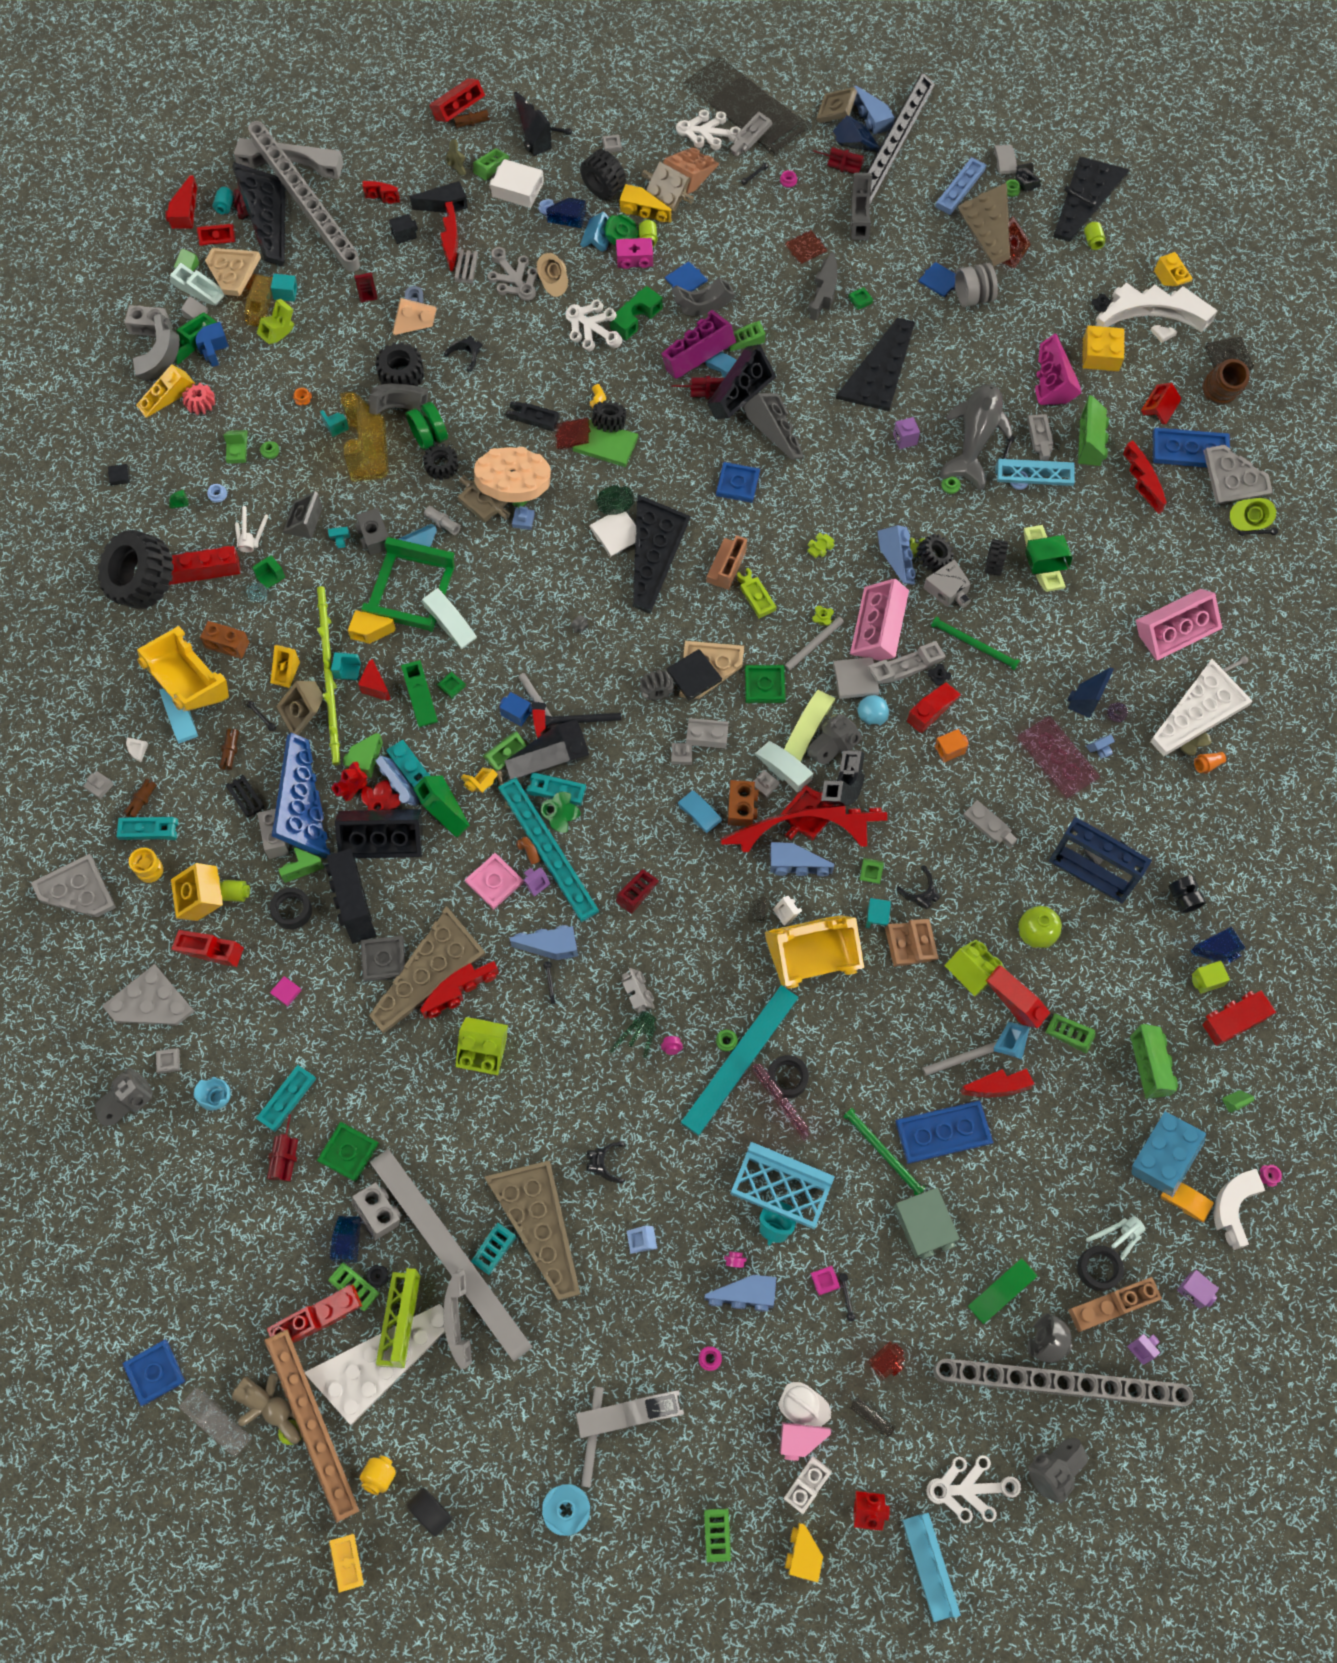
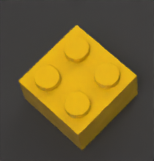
M1088 325L1083 337L1082 368L1119 371L1124 360V328Z
M195 863L171 879L177 919L198 921L223 905L217 866Z

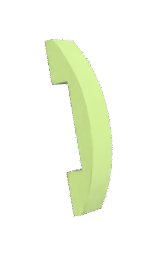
M1043 525L1027 527L1023 530L1026 546L1028 540L1047 538ZM1060 571L1035 574L1046 592L1065 589L1066 587Z
M817 690L798 720L784 750L801 762L816 731L836 698Z

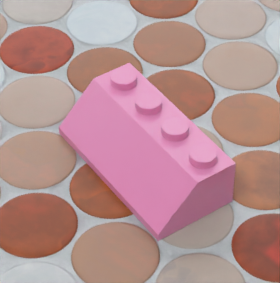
M896 579L864 587L850 651L851 655L864 658L872 657L874 660L879 661L895 658L909 590Z
M1203 589L1186 595L1136 620L1139 637L1156 660L1164 658L1222 629L1216 595Z

